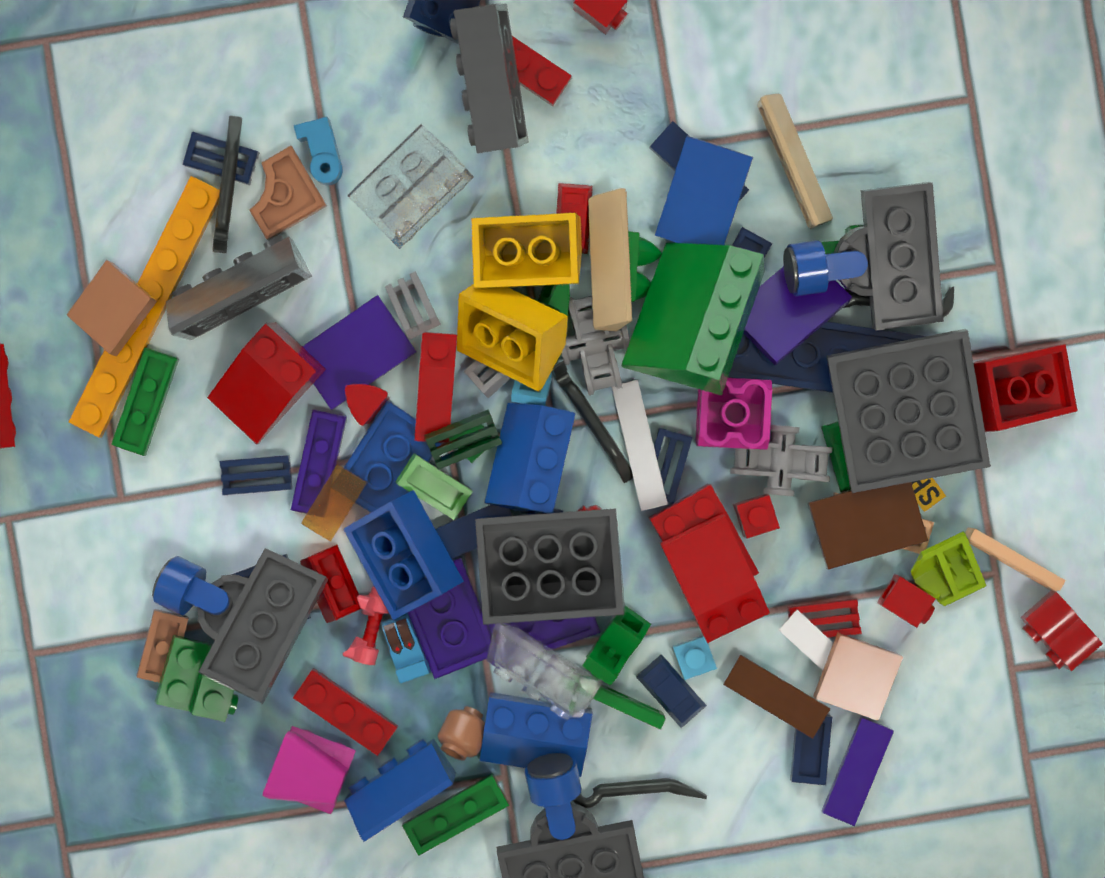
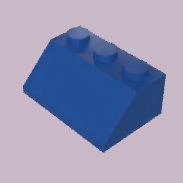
M507 403L500 433L502 444L497 446L484 503L533 515L553 513L576 413L544 405Z
M414 490L390 501L343 528L393 620L464 582Z
M490 692L480 761L526 768L532 760L540 756L563 753L576 760L578 774L581 777L591 728L592 708Z
M424 739L419 740L406 749L409 755L397 762L395 758H392L377 768L380 774L368 781L366 776L348 787L350 793L344 801L363 842L453 785L456 772L435 739L427 743Z

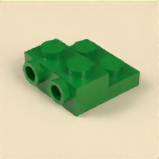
M173 635L155 698L157 705L189 711L192 715L226 722L228 714L233 715L235 713L238 695L233 694L234 690L199 673L213 644Z

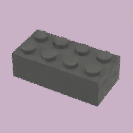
M491 4L454 10L455 18L450 20L453 39L459 41L461 54L456 55V64L459 75H464L466 90H462V101L465 111H470L472 125H468L470 145L476 146L477 153L516 148L529 143L507 4Z

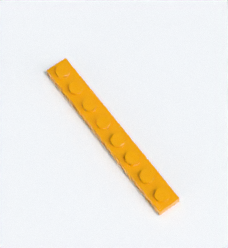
M190 176L137 283L157 302L117 357L109 354L104 349L68 423L99 438L103 437L140 362L144 348H147L166 310V301L172 298V292L176 290L218 206L219 189Z

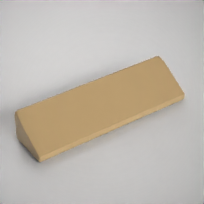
M781 94L761 97L757 107L808 228L812 229L833 219L783 97Z
M624 188L598 194L588 200L593 327L596 330L618 331L632 321L627 191Z

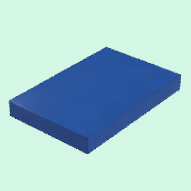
M686 136L655 236L676 243L725 245L753 156Z
M386 401L331 488L370 513L408 493L409 491L399 486L395 481L412 455L415 453L429 463L433 458L427 442L414 441L416 418L391 402ZM435 443L436 447H437V446H440V445L442 444V443Z

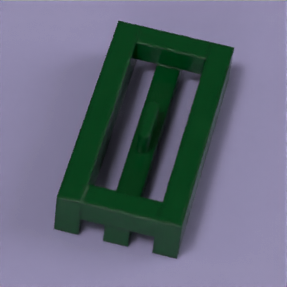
M489 410L424 435L438 470L502 444ZM487 423V427L457 437L455 440L436 447L435 443ZM491 435V436L488 437V438H485V439H483V440H480V441H478V442H475V443H473V444H470V445H468V446H465V447H463V448H460V449H458V450H455V451H453V452H451V453H448V454L443 455V456L440 457V455H442V454H444V453H447V452L452 451V450H454V449H456V448H459V447H461V446H464V445H466V444H469V443H471V442H474V441H476V440H479V439H481V438H484V437H486V436Z

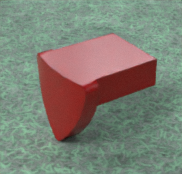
M351 384L345 387L346 400L351 414L363 426L373 420L390 398L387 391L372 385Z

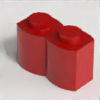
M1051 590L1021 616V619L1026 624L1022 627L1023 631L1034 643H1038L1040 640L1049 649L1045 653L1046 657L1059 670L1064 666L1072 672L1103 644L1056 591Z

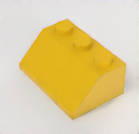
M576 213L471 218L473 281L475 289L579 284L582 256L581 217Z
M474 284L459 293L457 351L536 391H540L566 345L568 316L509 287L475 289Z

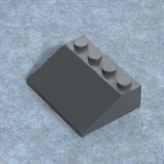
M277 236L263 244L265 250L255 255L252 252H247L234 259V266L225 271L217 268L208 272L202 277L204 282L192 288L190 284H187L173 291L172 295L174 298L166 301L170 333L173 336L193 340L312 277L294 241L290 237L283 239L282 236Z
M616 508L475 519L483 625L625 614Z

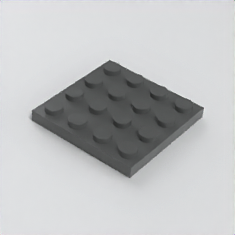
M967 329L826 356L852 493L991 467Z

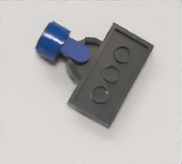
M932 182L861 190L863 226L851 229L840 238L834 253L825 254L824 247L819 240L788 244L784 250L785 280L789 292L793 293L794 296L824 293L827 291L828 281L839 280L844 288L861 296H870L872 329L874 330L944 322Z
M266 548L263 550L249 578L235 574L221 575L220 579L211 584L205 581V568L180 556L169 559L159 572L152 591L153 600L156 604L181 616L189 612L193 605L197 607V620L203 631L215 641L199 673L263 704L328 581L327 577Z
M563 753L546 754L532 760L524 772L530 800L533 804L545 808L535 817L532 823L530 840L496 847L502 878H644L633 821L629 820L598 827L594 816L585 807L571 802L582 791L576 760Z

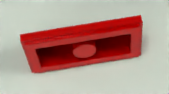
M338 545L300 560L302 566L326 576L328 579L317 600L326 623L336 621L361 609L357 600L359 593Z

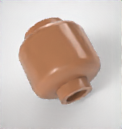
M465 706L464 710L454 709L450 711L438 732V740L442 744L441 750L461 761L466 760L467 757L472 758L476 756L482 747L485 722L482 720L483 714L468 706Z

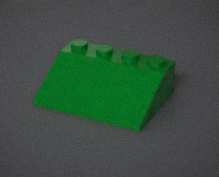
M665 243L621 366L722 396L765 272L764 255L731 245Z

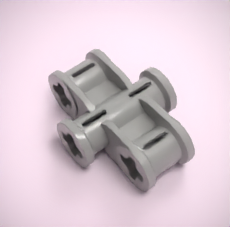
M592 296L576 300L570 297L569 312L575 335L566 337V345L561 353L563 361L566 365H569L570 361L581 359L588 395H593L595 390L613 386L617 389L622 388L614 351L620 349L627 350L630 342L627 326L618 331L594 329L593 310L579 312L581 309L592 307ZM617 336L619 337V339L606 342L603 341L604 339L613 338ZM582 344H585V345H586L585 347H580V348H576V349H569L570 347H574V346H578V345H582ZM610 374L609 377L594 379L596 376Z
M770 425L771 443H769L768 450L735 448L734 467L730 468V474L768 476L767 487L763 488V494L794 496V491L791 489L792 478L830 482V476L827 475L828 454L832 453V447L795 445V434L799 433L800 427ZM747 450H748L747 465H746V454H747Z

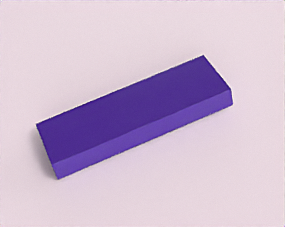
M312 409L291 511L323 518L326 516L347 417Z
M860 716L821 810L823 814L855 826L894 733L893 729Z

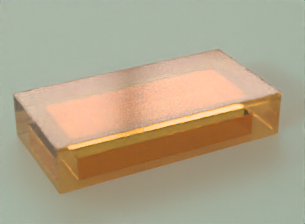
M337 464L301 524L331 542L368 482Z

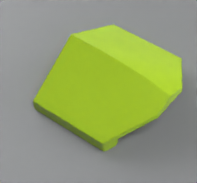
M964 531L921 551L910 571L916 586L934 597L943 606H947L987 586Z

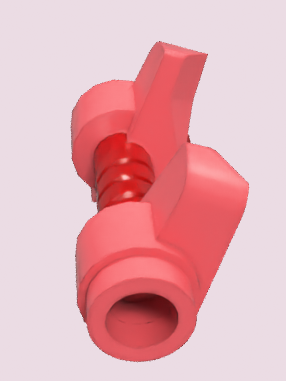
M372 586L369 595H358L357 597L362 614L368 615L363 638L356 637L349 649L343 652V656L362 664L374 666L379 652L375 644L377 633L379 632L382 616L389 612L375 586Z

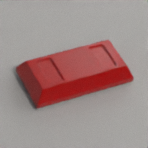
M558 183L556 214L576 213L581 217L582 254H588V200L592 197L593 186Z

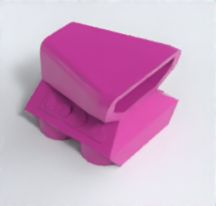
M728 378L722 396L698 389L696 446L768 450L771 425L772 381Z
M291 726L290 731L286 733L264 788L263 797L275 800L297 801L332 814L356 750L346 747L342 743L333 742L315 735L309 730H302Z

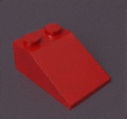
M277 322L265 323L240 351L207 398L257 445L326 369Z
M1066 344L973 362L985 432L1001 431L1078 411Z
M711 484L702 486L648 517L663 542L723 513L753 576L759 574Z
M723 513L660 543L707 643L770 614L759 586Z

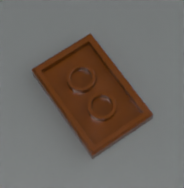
M911 482L852 493L850 490L808 502L826 569L828 570L928 541Z

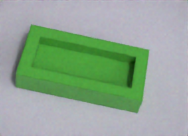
M415 453L395 481L409 492L414 490L418 498L455 520L473 492Z

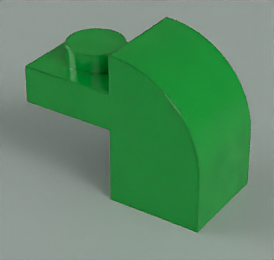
M625 605V614L615 615L590 649L582 666L590 671L594 677L601 679L611 686L628 658L642 642L651 623Z

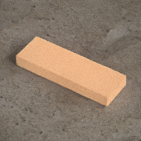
M967 528L965 534L969 543L1049 590L1060 591L1066 580L979 530Z

